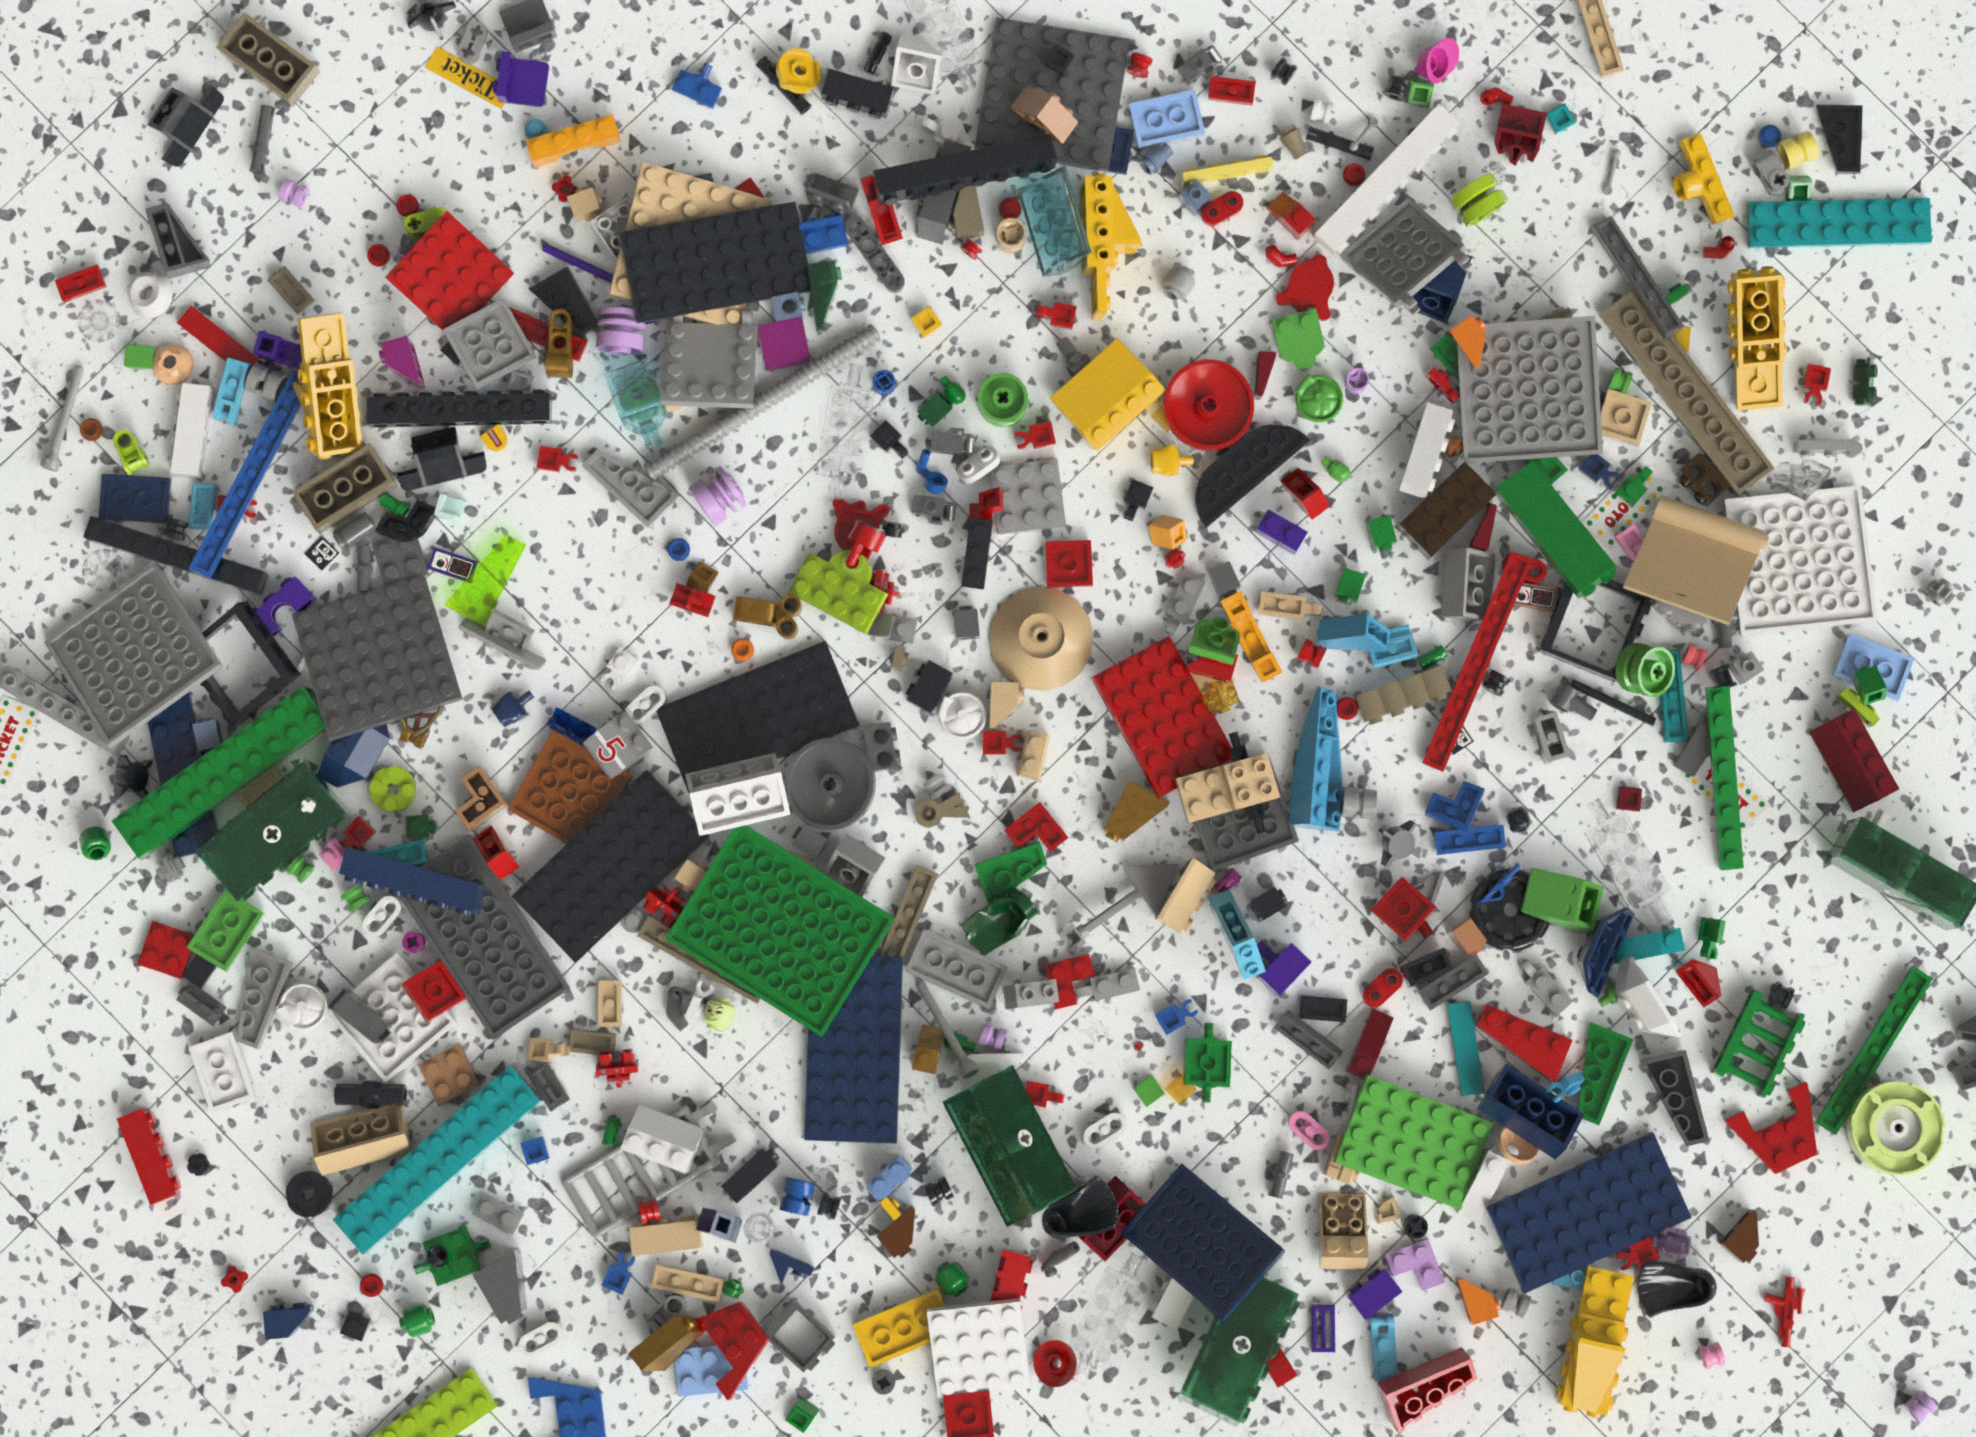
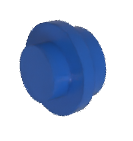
M1774 125L1764 126L1758 134L1760 143L1767 148L1777 146V143L1782 138L1781 131Z
M676 538L669 543L667 551L673 560L683 561L690 554V545L686 540Z

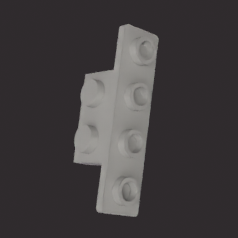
M496 609L492 612L486 627L468 618L461 622L458 627L466 636L477 638L485 646L493 649L496 648L503 652L506 657L524 663V666L531 670H540L547 661L527 650L536 630Z

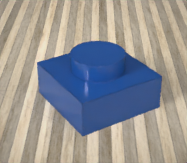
M544 1136L520 1143L527 1165L550 1159Z

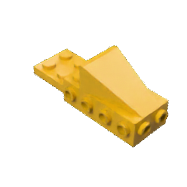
M1094 173L1092 176H1085L1079 186L1081 276H1090L1092 321H1101L1104 315L1107 314V310H1110L1111 299L1110 296H1107L1106 289L1110 286V273L1115 269V265L1118 264V254H1135L1141 245V238L1112 183V176H1106L1105 173Z
M1764 266L1756 271H1752L1749 268L1738 269L1737 272L1731 273V280L1727 282L1728 293L1731 294V303H1728L1729 320L1726 327V333L1732 339V347H1729V358L1735 364L1736 409L1739 411L1783 406L1782 365H1784V356L1787 353L1786 343L1784 342L1786 323L1783 316V311L1786 310V302L1783 297L1785 277L1773 266Z
M339 312L297 318L302 363H300V369L298 370L299 381L293 382V388L305 414L303 416V423L308 434L306 438L307 450L310 454L318 456V459H328L335 454L351 455L354 451L362 448V433L360 431V412L357 404L358 392L354 377L355 367L353 360L349 359L345 314Z
M1591 1266L1586 1267L1578 1311H1576L1575 1316H1572L1570 1322L1571 1338L1567 1339L1565 1352L1567 1353L1566 1362L1562 1363L1560 1375L1563 1377L1561 1385H1558L1556 1390L1557 1403L1564 1406L1563 1410L1577 1413L1578 1409L1587 1411V1416L1600 1418L1601 1414L1607 1415L1608 1410H1612L1614 1404V1397H1611L1613 1387H1617L1619 1374L1616 1373L1619 1364L1621 1365L1626 1350L1622 1346V1341H1626L1628 1336L1625 1318L1634 1276Z

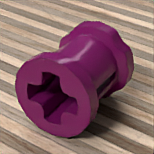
M409 932L403 937L402 945L409 952H421L426 946L425 937L418 932ZM411 938H417L418 947L413 946L411 948L412 943L409 942Z

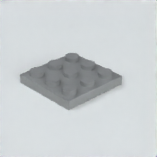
M504 298L443 329L446 338L476 390L536 359L533 349Z
M1058 458L996 466L990 471L992 489L1000 487L1003 491L1004 510L995 512L998 535L1066 527Z

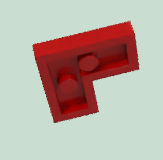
M1041 802L1004 830L1018 849L1035 835L1038 836L1050 853L1068 839V836Z
M1089 954L1044 965L1047 979H1056L1059 1002L1054 1003L1055 1010L1077 1005L1072 982L1094 977Z

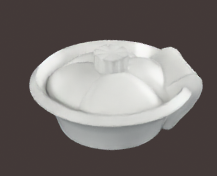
M158 270L138 274L131 286L129 296L133 311L143 318H154L161 315L171 303L173 296L172 284Z
M958 691L948 696H943L936 714L945 733L956 739H969L977 735L983 729L987 718L986 708L982 700L975 694L967 691Z
M299 982L289 986L283 992L279 1001V1008L276 1011L286 1027L298 1031H307L317 1027L325 1018L327 999L318 986L308 982Z

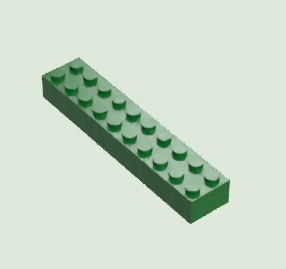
M302 686L118 815L111 822L137 858L143 860L266 771L275 767L326 731L319 707Z

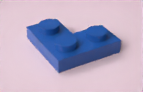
M1463 781L1455 800L1433 792L1425 810V816L1468 832L1484 796L1485 788Z

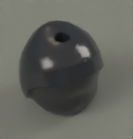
M1522 806L1510 810L1506 815L1509 829L1513 833L1524 831L1531 825L1529 813Z

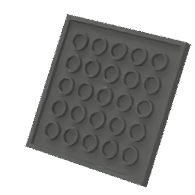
M997 17L974 150L1045 135L1037 125L1023 121L1011 108L1027 85L1032 88L1039 87L1046 93H1055L1060 97V103L1071 109L1074 113L1072 116L1078 121V124L1063 144L1052 140L1057 156L1056 163L1108 172L1130 39ZM1054 44L1075 54L1064 76L1044 66V62Z
M424 574L412 576L292 614L329 741L463 700Z

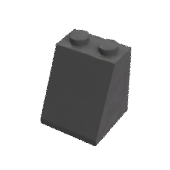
M516 1249L473 1274L474 1279L501 1324L507 1321L509 1325L524 1316L522 1312L527 1309L522 1254L520 1249Z

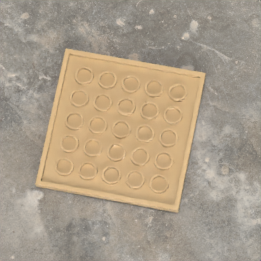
M642 162L624 231L772 206L773 200ZM620 248L608 295L631 301ZM747 304L682 316L708 324L742 325V309H746Z

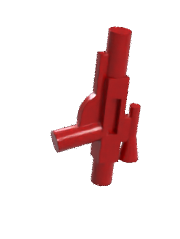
M1785 1276L1783 1297L1765 1293L1763 1299L1764 1302L1774 1304V1313L1779 1319L1778 1337H1781V1347L1788 1348L1791 1346V1330L1794 1325L1793 1312L1794 1309H1797V1314H1802V1303L1806 1290L1805 1288H1796L1797 1297H1794L1795 1277Z

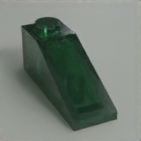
M835 260L808 264L817 335H822L838 290V281L842 280L841 268L836 267Z

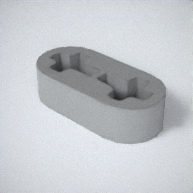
M475 21L470 23L459 44L457 52L459 59L464 64L475 63L485 44L488 33L486 27L481 22ZM480 28L482 35H477L475 41H473L474 35L472 30L476 31ZM470 45H472L471 51L473 56L469 55L465 58L463 51H468Z

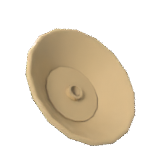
M1046 587L1022 590L1006 600L992 620L989 636L993 660L1004 676L1013 682L1019 683V686L1040 691L1063 687L1080 675L1091 657L1094 640L1090 618L1079 602L1061 590ZM1039 633H1044L1046 635V639L1040 641L1038 640L1037 635Z

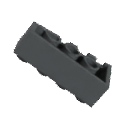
M945 139L943 147H938L935 158L970 151L971 147ZM949 190L936 196H922L925 199L924 204H919L915 218L919 219L918 238L943 245L946 226L949 227L953 211L952 204H956L959 191Z
M1686 1050L1639 1060L1684 1144L1691 1146L1710 1141Z

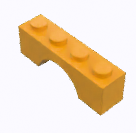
M613 114L525 141L531 161L536 168L556 162L562 156L577 150L603 148L620 143L621 138Z

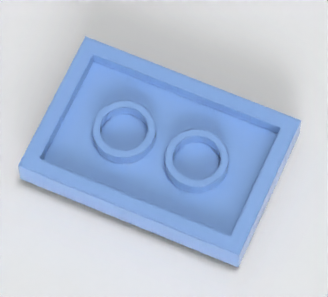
M1195 89L1129 103L1138 149L1205 135Z
M1849 633L1832 676L1853 684L1854 672L1862 667L1876 665L1887 687L1886 697L1899 701L1915 658Z
M717 1345L686 1348L675 1360L678 1397L721 1393L716 1383L729 1373L733 1367ZM747 1377L736 1391L749 1389Z

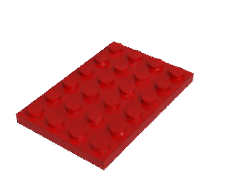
M1170 636L1091 677L1093 684L1158 799L1177 789L1176 778L1215 768L1232 759L1229 751L1232 746L1191 673L1186 670L1187 666Z

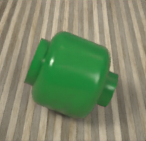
M93 826L85 829L80 834L81 852L85 858L97 861L105 858L110 853L109 833L104 828Z
M946 1261L937 1268L938 1273L935 1276V1282L945 1295L957 1297L969 1287V1276L958 1262L949 1264Z
M421 1303L405 1308L403 1310V1317L399 1318L402 1332L407 1331L409 1336L417 1337L431 1332L432 1326L435 1325V1317L432 1308H427L425 1304Z

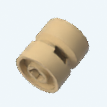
M1005 219L997 228L998 247L1003 252L1009 254L1019 252L1026 242L1025 226L1018 219Z

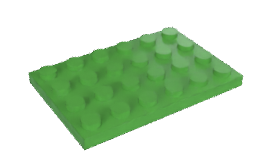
M1365 1074L1333 1162L1461 1210L1493 1122Z

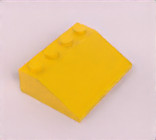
M1116 338L1049 399L1092 450L1099 451L1166 390L1138 358Z

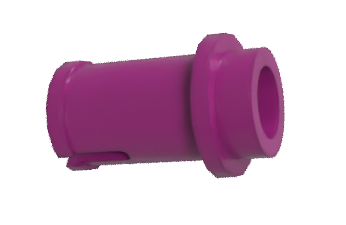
M1234 868L1230 871L1227 869L1228 873L1213 886L1218 893L1231 889L1237 882L1240 883L1239 880L1242 876Z

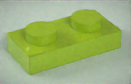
M1844 688L1835 696L1849 710L1855 708L1860 719L1869 728L1875 726L1880 720L1877 716V710L1869 704L1863 706L1855 690Z

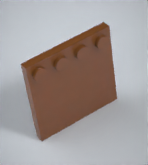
M552 730L507 810L567 844L626 789L633 775L623 771L610 780L587 748Z

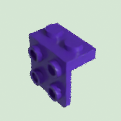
M502 51L501 58H497L496 71L499 72L498 80H494L493 93L496 94L498 101L501 103L543 107L550 67L546 62L515 59L511 52Z

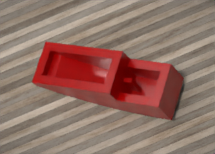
M873 174L861 177L860 181L882 246L901 240L903 237L893 205L878 204L872 182Z

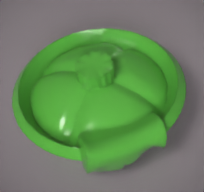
M1308 374L1295 389L1297 409L1303 417L1310 421H1329L1342 408V390L1338 383L1328 376H1310Z

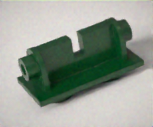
M1868 358V363H1865L1864 359H1857L1856 364H1854L1853 380L1862 381V384H1853L1852 401H1855L1856 406H1863L1864 402H1866L1870 407H1873V400L1877 399L1876 386L1874 387V378H1877L1878 367L1871 358Z

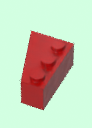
M1007 1248L1002 1249L990 1301L1025 1297L1028 1283H1025L1024 1280L1026 1273H1031L1033 1260H1030V1254Z

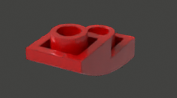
M1272 1334L1267 1335L1251 1346L1277 1388L1298 1376Z

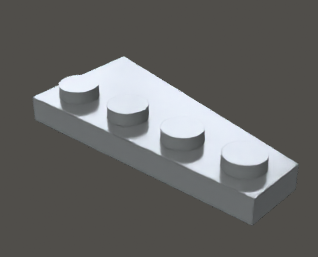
M599 449L582 464L584 469L648 529L680 496Z
M249 946L248 955H250L249 966L246 968L247 980L246 988L243 990L242 999H244L243 1009L240 1012L237 1042L260 1050L293 962Z

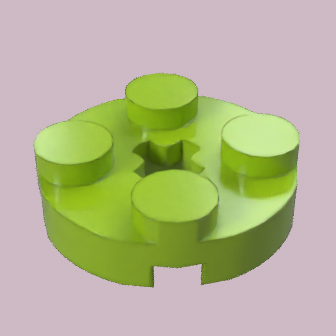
M397 766L385 767L379 770L372 778L369 785L370 796L375 805L380 809L389 812H400L407 809L413 803L416 794V781L403 768ZM390 784H398L397 795L393 793L388 794L387 791Z

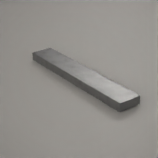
M1612 216L1593 224L1591 230L1663 339L1682 331L1685 326Z

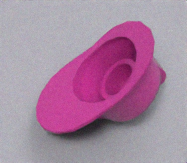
M1444 38L1433 47L1421 51L1414 71L1420 73L1422 77L1429 79L1434 84L1441 82L1455 69L1458 63L1459 47L1456 41L1452 38Z

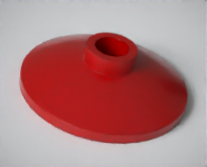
M1050 1340L1043 1343L1037 1349L1034 1356L1035 1373L1039 1380L1047 1386L1062 1387L1068 1384L1073 1379L1077 1370V1359L1073 1349L1067 1343L1060 1340ZM1058 1359H1060L1061 1361L1060 1367H1058L1056 1364V1361Z

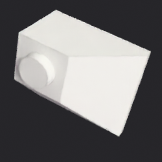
M901 34L896 50L891 86L935 95L942 53L924 38Z

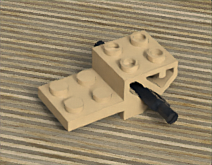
M1238 731L1229 733L1228 735L1233 747L1229 749L1232 763L1175 779L1186 821L1191 823L1246 807L1248 818L1250 821H1254L1257 834L1266 832L1262 817H1265L1262 802L1280 798L1268 753L1249 758L1246 746L1241 745Z

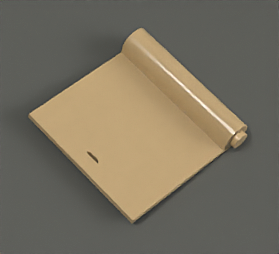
M1661 495L1652 522L1623 588L1729 625L1761 549H1766L1770 537L1766 536L1767 531Z

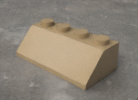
M380 1105L377 1109L360 1110L311 1124L313 1158L322 1176L412 1151L410 1133L402 1105ZM372 1113L376 1114V1117L374 1119ZM371 1123V1128L367 1129L366 1125Z

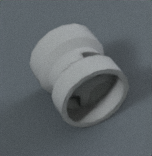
M1508 1288L1502 1300L1501 1309L1507 1312L1513 1311L1516 1316L1523 1318L1528 1310L1531 1296L1517 1294L1516 1290Z

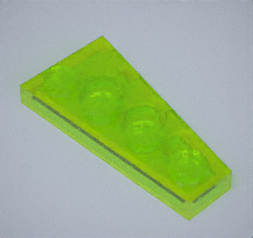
M505 535L443 606L485 626L526 544Z

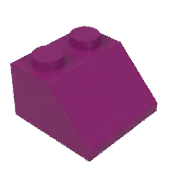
M408 336L380 343L382 350H379V356L386 368H390L394 374L421 389L426 387L415 346Z

